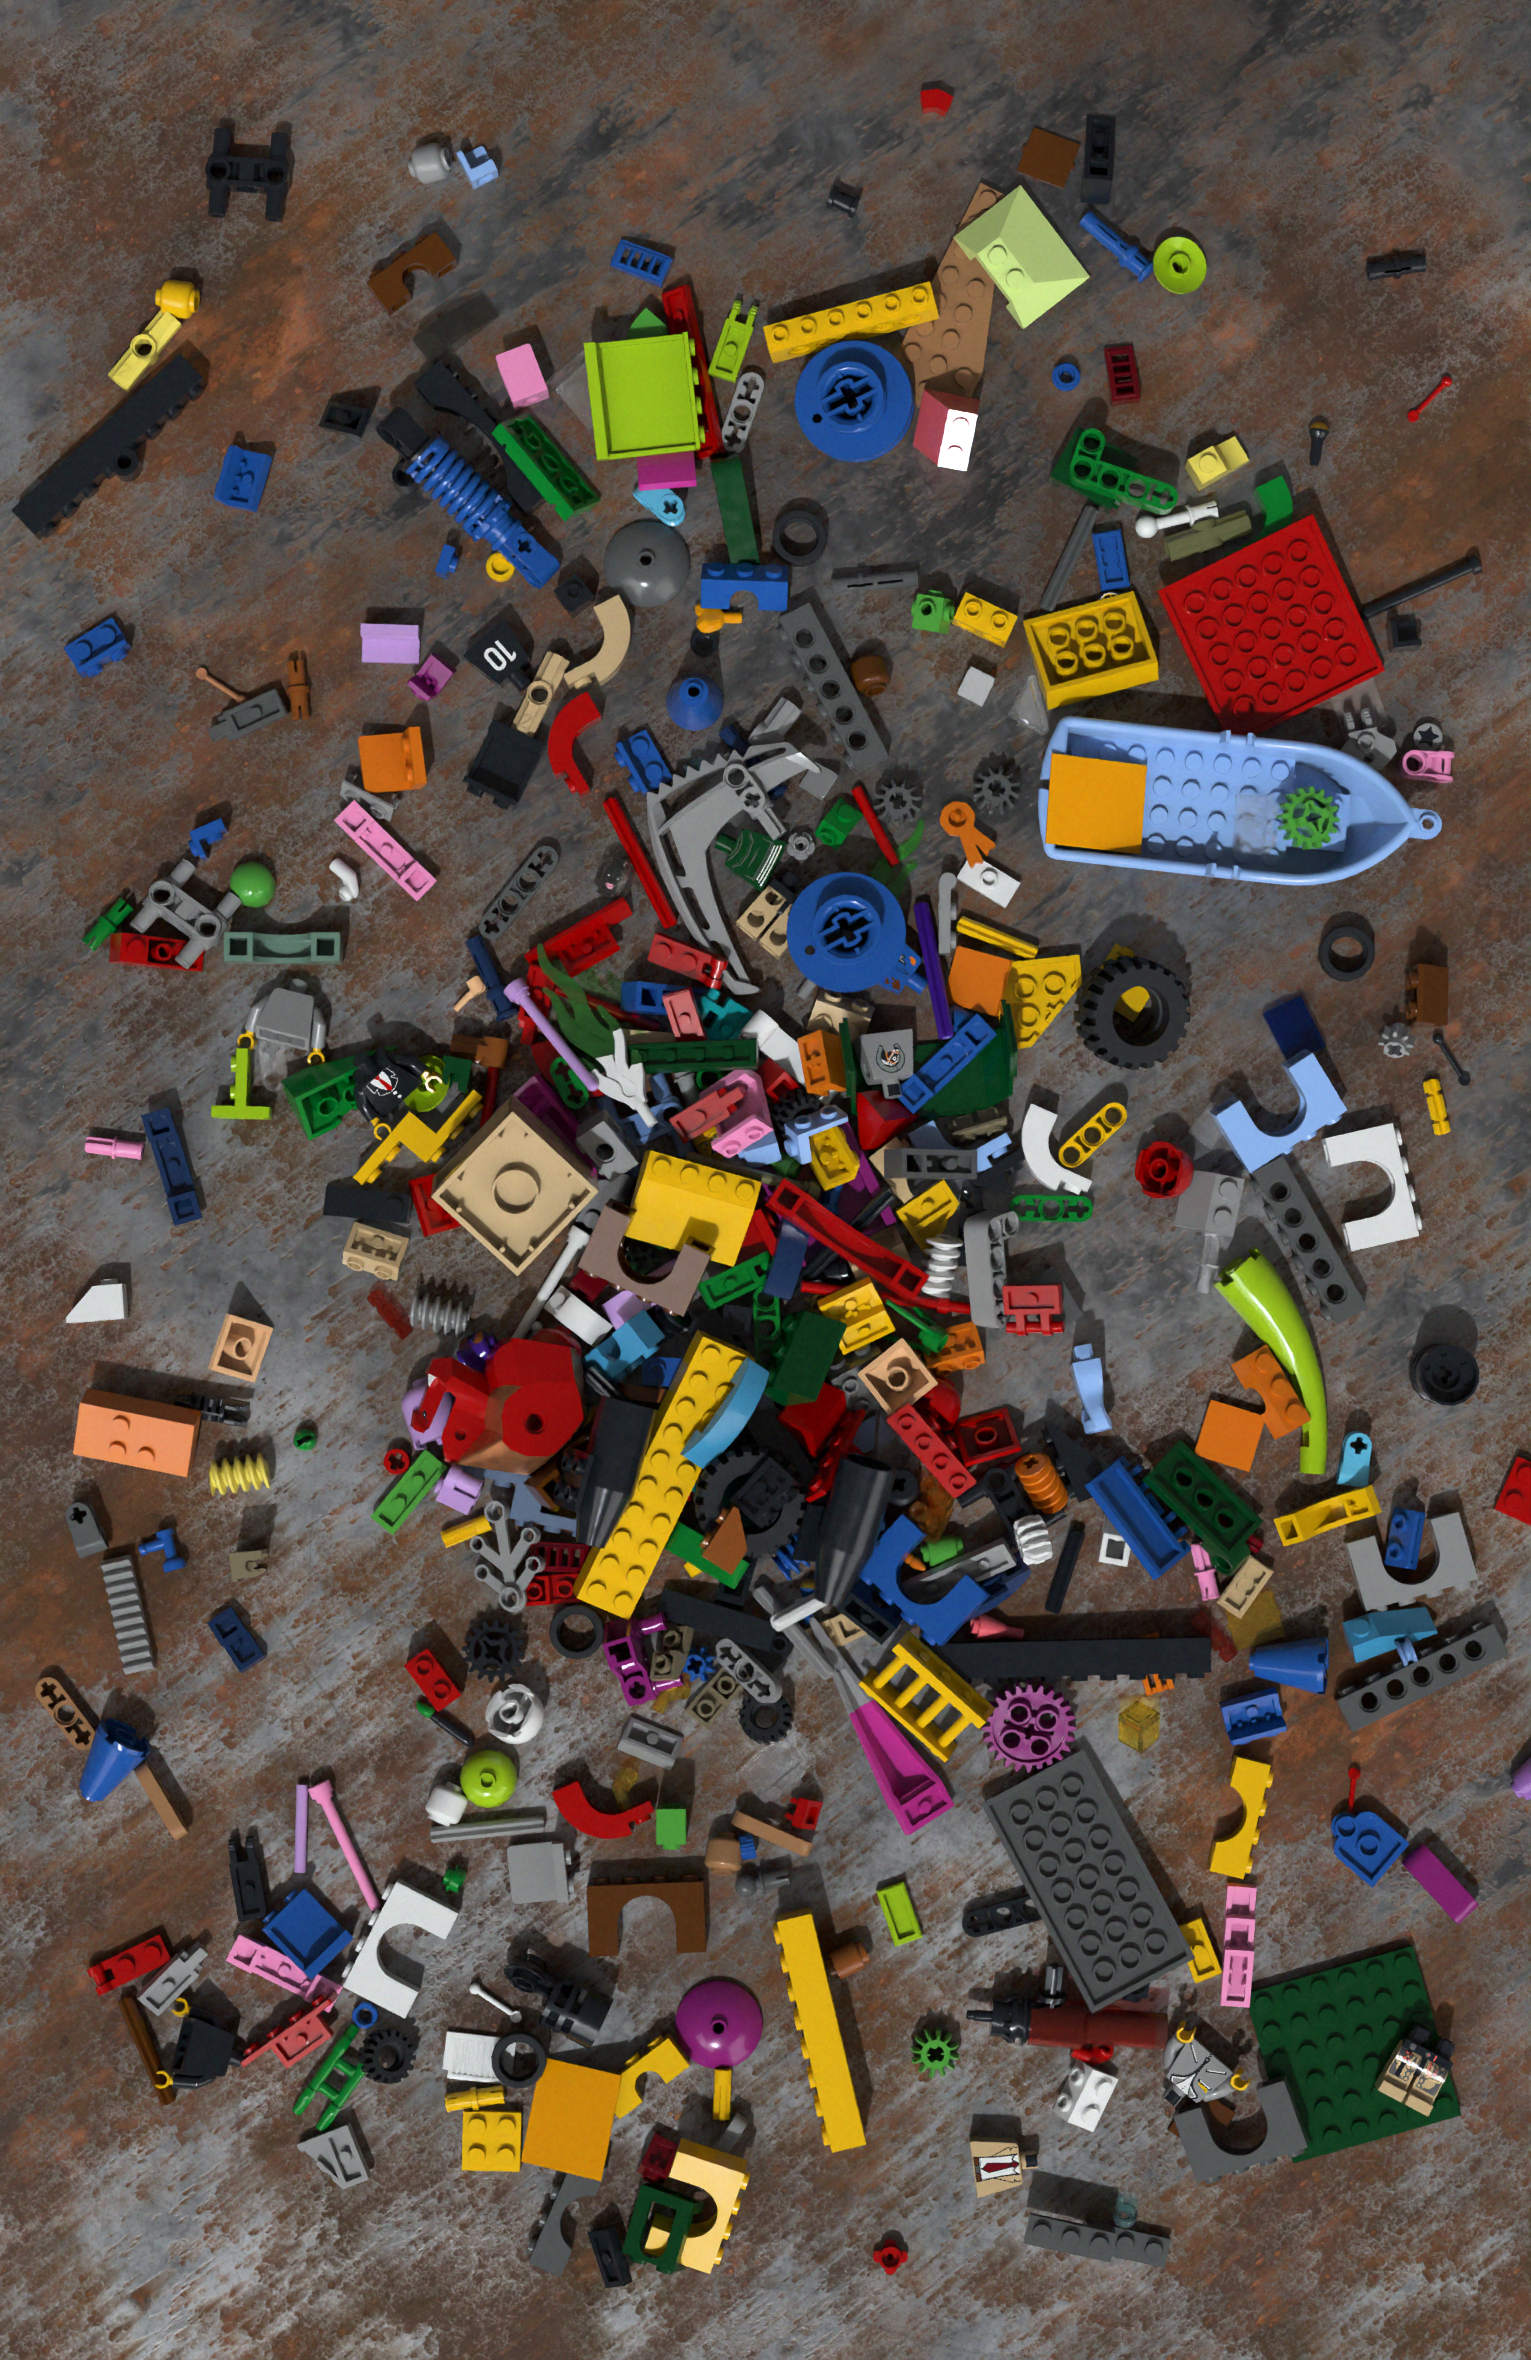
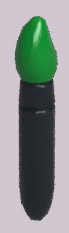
M421 1701L416 1702L417 1709L424 1717L430 1718L463 1745L468 1747L474 1746V1740L470 1735L441 1713L435 1711L433 1706Z

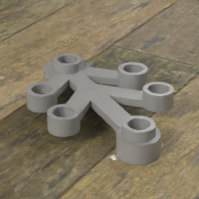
M493 1500L485 1506L484 1514L489 1522L495 1524L500 1553L490 1546L489 1539L485 1535L472 1537L470 1548L473 1552L483 1555L503 1572L504 1582L494 1575V1568L488 1563L478 1565L475 1568L474 1575L478 1581L485 1582L499 1593V1603L505 1610L518 1612L527 1603L526 1588L535 1574L545 1569L546 1563L542 1556L535 1555L529 1557L525 1563L526 1568L518 1580L516 1579L515 1569L531 1544L539 1542L541 1533L534 1526L524 1528L519 1542L512 1551L507 1525L510 1507L504 1500ZM499 1506L502 1508V1516L497 1511ZM529 1531L534 1535L532 1541L528 1538ZM478 1539L482 1541L481 1549L477 1546ZM534 1559L538 1562L537 1569L533 1567ZM482 1568L487 1570L486 1577L482 1575ZM513 1592H514V1593L516 1594V1596H517V1601H516V1602H514V1601L512 1600V1593H513Z

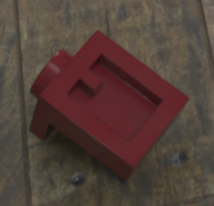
M654 2134L637 2169V2172L642 2174L641 2178L651 2184H663L671 2170L678 2144Z

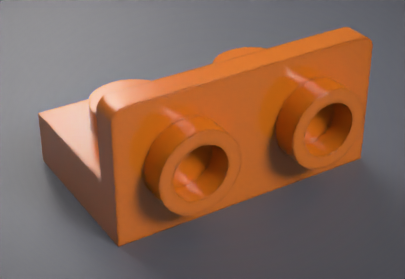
M973 1321L945 1328L949 1338L944 1348L939 1353L933 1351L930 1355L923 1353L926 1365L934 1377H946L954 1371L975 1369L980 1364L985 1363L984 1351Z

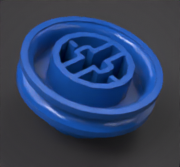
M844 341L823 349L809 361L797 383L795 411L802 431L819 450L837 460L866 462L885 455L903 439L914 415V389L906 370L887 350L866 341ZM847 377H859L861 380L854 382L852 379H847ZM834 387H835V389H836L837 392L831 395V393H832V391H833V389H834ZM851 392H855L859 396L856 398L859 405L855 408L848 404L850 402L848 395ZM816 414L822 416L820 423H814L813 417Z
M833 873L812 882L795 900L787 921V945L796 967L812 983L833 992H858L881 982L896 966L905 944V919L894 895L879 881L859 873ZM852 909L858 913L850 916L849 912L839 914V910ZM833 914L834 918L832 919L831 927L825 930L826 922ZM863 919L866 920L867 925L853 932L854 941L847 942L845 936L830 944L827 941L828 937L839 932V922L845 921L849 927ZM868 933L864 944L860 948L857 947L861 943V936ZM807 946L814 947L815 952L813 955L805 953ZM842 946V948H843L844 951H849V950H853V949H854V951H851V952H842V951H838L837 948H839V947Z

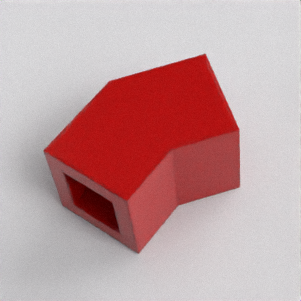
M938 88L920 91L919 97L922 114L935 112L945 117L954 96Z

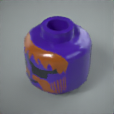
M476 1331L460 1341L459 1350L456 1352L457 1357L461 1363L481 1373L483 1372L487 1355L499 1340L494 1334L489 1336L485 1331Z

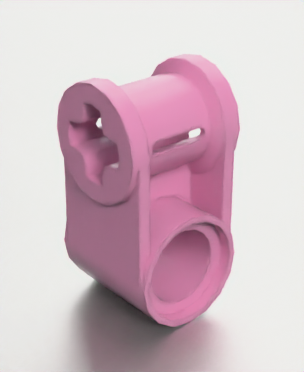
M1411 750L1398 760L1397 771L1406 779L1426 780L1434 783L1453 782V777L1450 776L1451 759L1454 758L1455 753L1450 751ZM1407 758H1414L1418 762L1419 767L1417 771L1414 772L1408 769L1406 765Z

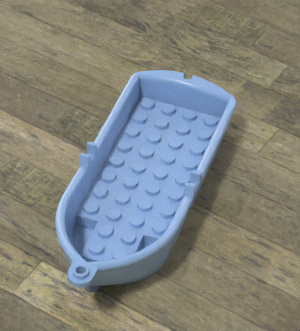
M1066 716L1057 723L1045 752L1040 774L1041 780H1050L1051 753L1147 765L1141 855L1045 843L1049 790L1038 789V817L1045 853L1052 859L1281 885H1317L1345 879L1379 863L1399 848L1408 838L1432 839L1439 834L1442 827L1441 818L1436 812L1411 808L1402 794L1381 773L1348 753L1311 742L1256 737L1253 733L1249 732L1247 735L1231 734V730L1211 732L1078 716ZM1314 786L1315 791L1318 789L1325 790L1323 797H1333L1330 806H1338V810L1333 812V815L1340 818V821L1333 823V827L1338 831L1337 833L1328 834L1331 839L1330 842H1322L1321 848L1313 849L1311 847L1309 850H1302V846L1292 847L1293 839H1283L1287 832L1285 830H1278V826L1283 824V820L1276 818V815L1283 814L1284 810L1279 807V804L1288 803L1285 797L1286 794H1294V789L1303 787L1305 790V787ZM1423 820H1428L1431 823V829L1423 827Z

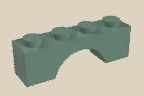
M224 932V962L227 964L343 965V935L340 932H311L295 935Z

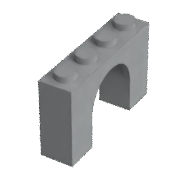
M1451 1511L1426 1519L1435 1547V1562L1428 1575L1414 1583H1400L1387 1573L1381 1559L1375 1535H1367L1343 1542L1363 1610H1370L1371 1613L1383 1612L1388 1610L1387 1605L1398 1602L1399 1606H1404L1416 1602L1415 1597L1426 1594L1427 1598H1432L1444 1594L1443 1589L1454 1586L1455 1590H1460L1472 1586L1471 1581L1477 1580L1478 1577L1458 1511Z

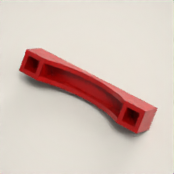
M785 1178L780 1180L764 1204L908 1302L914 1301L930 1277L907 1260L887 1250L842 1221L809 1194Z

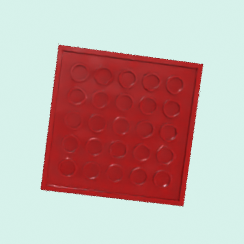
M1309 514L1156 591L1221 731L1231 730V734L1247 735L1249 732L1257 735L1385 671L1313 514Z

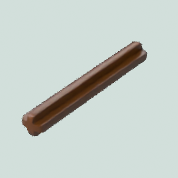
M132 1995L125 1996L118 2001L120 2010L162 2106L169 2105L176 2100V2095L171 2085L162 2089L155 2086V2084H166L167 2077L164 2074H156L158 2071L165 2069Z

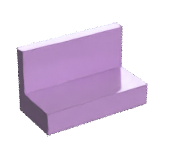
M361 623L362 662L419 664L421 634L419 625Z

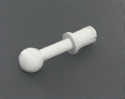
M1215 500L1192 507L1188 504L1185 506L1186 511L1156 519L1150 515L1141 516L1136 521L1135 529L1139 536L1151 538L1159 529L1189 523L1191 527L1198 522L1210 518L1218 519V509L1215 507Z

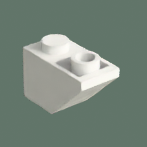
M1104 1513L1096 1561L1127 1567L1130 1547Z

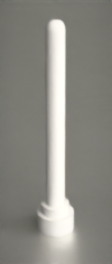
M572 1225L567 1233L569 1237L566 1241L569 1243L511 1338H525L577 1250L582 1249L584 1245L587 1246L591 1237L589 1233Z

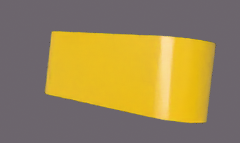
M1112 1102L1098 1111L1060 1147L1057 1153L1059 1164L1064 1168L1073 1169L1083 1163L1125 1123L1127 1112L1124 1106L1120 1103ZM1109 1108L1119 1111L1121 1118L1118 1123L1112 1124L1106 1120L1105 1114ZM1087 1128H1095L1099 1132L1100 1137L1097 1143L1092 1144L1085 1140L1084 1133ZM1071 1147L1077 1150L1079 1157L1075 1163H1068L1063 1158V1152L1066 1148Z

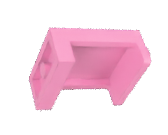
M751 1069L734 1070L699 1093L701 1100L717 1089L720 1090L726 1087L727 1091L730 1092L740 1085H743L748 1095L735 1102L739 1109L734 1111V1114L715 1125L718 1138L711 1142L712 1149L728 1159L774 1130L761 1076Z

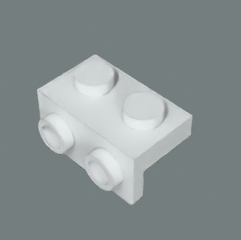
M1077 2060L1069 2073L1061 2094L1057 2098L1053 2112L1071 2124L1094 2132L1119 2079Z

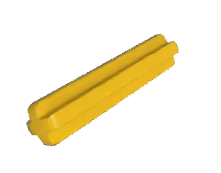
M961 916L956 925V930L1027 960H1033L1037 955L1038 947L965 916Z

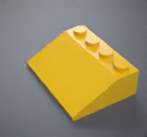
M1134 591L1023 621L1039 685L1048 710L1159 680L1158 660Z
M645 1151L630 1207L637 1210L626 1237L681 1252L688 1237L692 1236L716 1248L711 1261L734 1267L756 1206L762 1182L655 1151Z

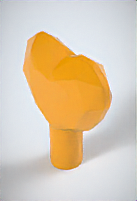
M701 602L694 607L695 614L698 616L696 626L704 633L717 631L725 623L741 624L742 622L741 612H724L722 609L701 608Z

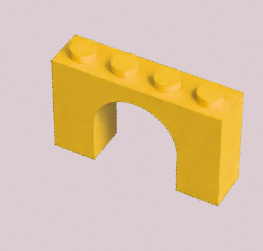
M683 2138L680 2139L669 2177L706 2190L713 2197L717 2205V2212L707 2221L691 2224L679 2264L710 2274L713 2264H720L724 2252V2247L720 2246L722 2239L728 2240L733 2225L732 2222H729L731 2214L737 2215L742 2199L737 2196L739 2190L746 2189L750 2173L746 2172L748 2160ZM655 2213L646 2239L645 2253L657 2257L664 2253L674 2222L673 2218Z

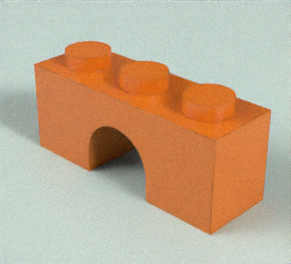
M1267 1344L1231 1364L1244 1389L1253 1388L1263 1398L1266 1410L1260 1416L1275 1440L1312 1420Z

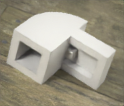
M560 1285L543 1307L594 1348L598 1346L613 1327L612 1324L562 1285Z

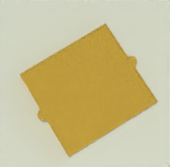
M1272 1590L1259 1593L1241 1619L1224 1609L1228 1622L1226 1628L1231 1631L1236 1650L1285 1636L1279 1617L1281 1611L1277 1610Z

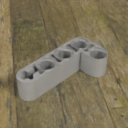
M985 1210L968 1217L964 1224L971 1318L973 1323L979 1327L1004 1328L1010 1319V1315H1004L1002 1286L1007 1284L1003 1240L1015 1236L1018 1232L1019 1218L1014 1211Z

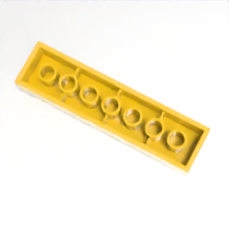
M811 1906L777 1914V1922L772 1923L776 1944L782 1943L784 1951L779 1952L783 1973L789 1972L790 1980H786L790 2002L796 2001L797 2008L793 2009L797 2031L803 2030L804 2037H800V2045L803 2058L810 2059L811 2063L810 2066H807L810 2087H816L818 2094L813 2095L816 2113L818 2117H824V2123H820L824 2146L830 2145L831 2151L834 2153L866 2145L865 2132Z

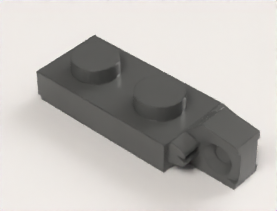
M275 688L223 712L224 715L218 717L220 724L207 730L213 742L225 737L230 742L287 717L288 713Z

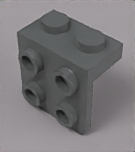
M875 1341L845 1355L843 1353L836 1354L827 1373L833 1386L845 1392L847 1412L854 1413L862 1408L866 1411L864 1418L883 1408L857 1375L858 1372L882 1354Z

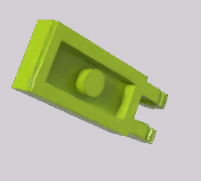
M737 299L733 304L729 319L726 318L708 371L709 375L732 383H736L759 309L758 306L752 305L748 312L746 324L737 322L738 314H740L742 308V301Z

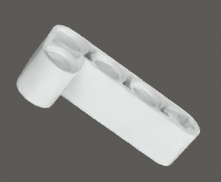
M759 1009L740 1031L741 1035L746 1039L757 1038L758 1050L775 1061L792 1079L806 1089L798 1043L779 1028V1025L771 1017ZM829 1090L830 1096L812 1094L827 1106L838 1091Z

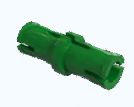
M120 897L104 916L100 915L97 918L99 922L81 941L88 945L96 937L89 945V948L95 952L111 933L115 934L118 931L116 927L134 909L127 904L121 912H118L126 904Z

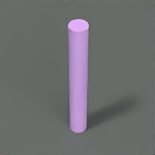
M296 1784L295 1873L306 1872L308 1784Z

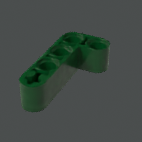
M738 453L709 458L730 564L749 563L751 565H760L740 457Z

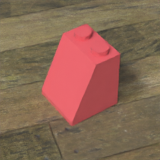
M924 389L913 446L938 466L966 471L980 400Z

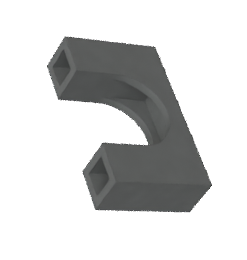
M1285 2074L1257 2083L1256 2091L1267 2119L1268 2130L1264 2138L1252 2147L1238 2149L1221 2142L1213 2132L1203 2102L1174 2111L1173 2118L1197 2183L1205 2181V2184H1211L1222 2179L1221 2175L1230 2172L1233 2175H1239L1247 2172L1249 2166L1260 2163V2166H1267L1275 2163L1277 2157L1287 2154L1291 2158L1305 2152L1304 2149L1308 2148L1309 2139Z

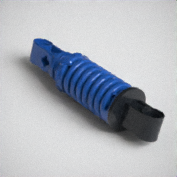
M395 407L376 427L378 435L406 460L401 471L411 475L418 484L427 479L422 487L425 492L433 490L430 495L433 500H438L442 496L438 503L441 508H445L450 504L446 511L447 514L453 516L457 513L454 518L455 522L459 524L463 522L462 529L472 537L474 542L482 538L487 540L491 544L490 548L493 551L498 550L524 576L526 581L537 589H541L560 569L558 560L551 553L547 552L521 526L522 522L519 519H514L508 511L512 503L500 494L498 495L496 488H489V481L486 479L481 480L480 472L472 473L474 470L471 464L465 465V458L463 456L457 457L458 452L455 448L449 449V442L441 435L439 430L429 436L413 420L411 415L401 407ZM520 546L523 548L522 552L518 550Z

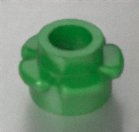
M456 1865L454 1869L449 1867L442 1883L446 1885L447 1892L451 1890L458 1893L462 1887L467 1871L460 1869V1865Z

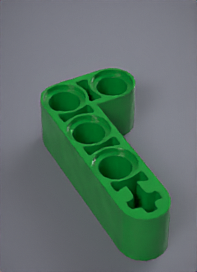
M1095 428L1086 429L1082 432L1068 470V478L1073 485L1155 514L1166 515L1173 510L1178 500L1177 490L1173 486L1100 461L1105 446L1103 433ZM1093 438L1098 442L1099 447L1095 450H1089L1084 446L1083 441ZM1078 465H1084L1088 468L1089 475L1079 477L1076 475L1074 468ZM1107 474L1115 477L1117 484L1112 487L1106 486L1101 478ZM1139 484L1142 486L1144 494L1141 496L1132 495L1129 491V486ZM1150 489H1153L1154 491L1150 501L1146 500L1149 495ZM1162 494L1167 495L1168 501L1165 505L1160 504Z

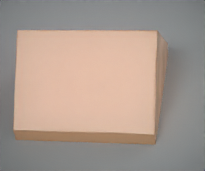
M226 1313L208 1369L255 1383L273 1328Z
M901 1338L857 1373L888 1415L906 1402H910L912 1405L938 1384L927 1365L904 1338Z

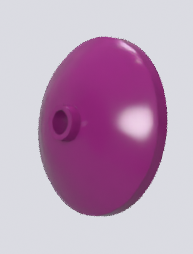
M724 1980L708 1981L693 1988L681 2001L675 2019L676 2036L683 2051L696 2063L712 2069L730 2068L746 2060L756 2049L762 2033L760 2008L753 1996L738 1984ZM715 2023H722L724 2030L719 2033L715 2032L713 2025Z

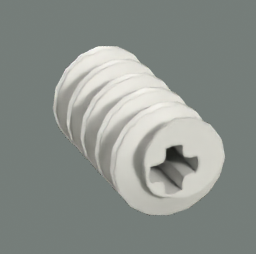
M937 1234L935 1238H926V1242L933 1245V1248L923 1250V1253L930 1256V1260H921L920 1263L927 1267V1271L923 1272L930 1277L922 1287V1291L935 1297L949 1298L950 1295L946 1291L951 1290L953 1286L949 1280L955 1277V1273L951 1269H955L958 1266V1262L954 1258L960 1256L961 1251L957 1247L962 1246L963 1241L952 1235Z

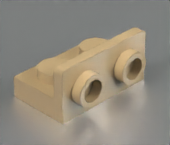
M354 1222L343 1250L342 1263L355 1271L364 1270L375 1274L381 1279L397 1280L409 1244V1238Z

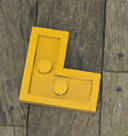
M1198 1917L1178 1925L1195 1957L1187 1962L1195 1984L1221 1974L1222 1970L1202 1919Z

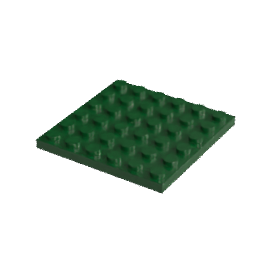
M1412 1945L1251 1990L1250 2008L1248 2010L1268 2080L1286 2075L1309 2139L1308 2148L1304 2149L1305 2152L1299 2156L1291 2157L1293 2164L1461 2116L1449 2071L1432 2104L1433 2108L1429 2116L1405 2105L1403 2101L1401 2103L1378 2091L1374 2085L1399 2043L1402 2034L1408 2035L1415 2023L1431 2031L1425 2043L1426 2046L1433 2049L1439 2039Z

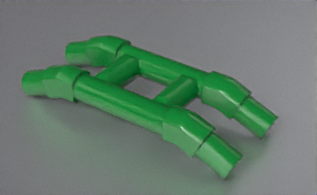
M351 2023L292 2107V2111L296 2115H302L318 2091L331 2099V2104L316 2124V2128L321 2132H325L365 2075V2072L361 2070L364 2063H358L355 2067L342 2057L359 2032V2028ZM334 2067L349 2076L340 2091L325 2081Z

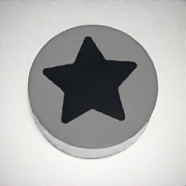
M1422 724L1413 733V745L1417 750L1435 751L1442 743V732L1434 724Z

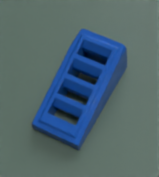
M621 239L610 262V266L662 289L673 265V258ZM628 249L630 254L626 263H621L620 260L624 251ZM636 253L641 255L636 267H632L631 264ZM645 259H651L647 270H641ZM656 262L660 263L657 274H652Z

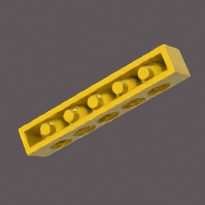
M929 281L763 327L769 354L774 364L822 351L836 343L859 341L940 318Z

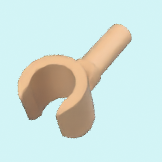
M475 976L466 982L470 991L453 1006L457 1012L470 999L485 991L486 987L481 976Z

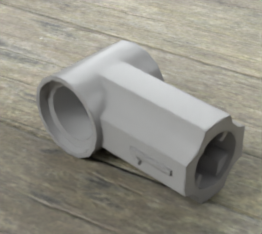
M781 697L764 722L761 721L757 725L747 742L753 746L783 742L785 734L793 726L802 711L789 700ZM777 750L769 751L764 754L771 758Z

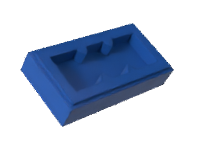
M1121 529L1093 533L1091 536L1101 592L1129 587L1130 583Z

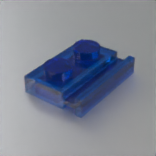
M1301 995L1262 1014L1285 1061L1304 1049L1315 1053L1326 1047Z

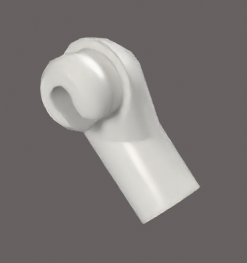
M336 858L332 861L329 868L343 881L344 886L339 889L340 897L344 901H350L352 898H356L359 893L357 876L354 870L340 858Z

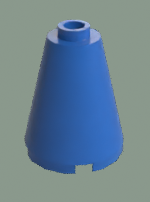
M696 673L687 674L677 679L671 685L666 697L667 711L673 722L681 728L690 731H699L715 724L722 713L724 704L722 691L717 683L708 676Z
M1320 1636L1256 1647L1255 1653H1250L1249 1669L1255 1671L1256 1677L1318 1695H1325L1328 1678L1324 1677H1326L1327 1669H1329L1328 1637Z
M108 1718L106 1723H104L102 1719L97 1726L80 1779L79 1788L82 1791L81 1795L91 1802L104 1800L148 1756L151 1751V1744L148 1739L143 1736L142 1740L134 1735L137 1730L122 1721Z

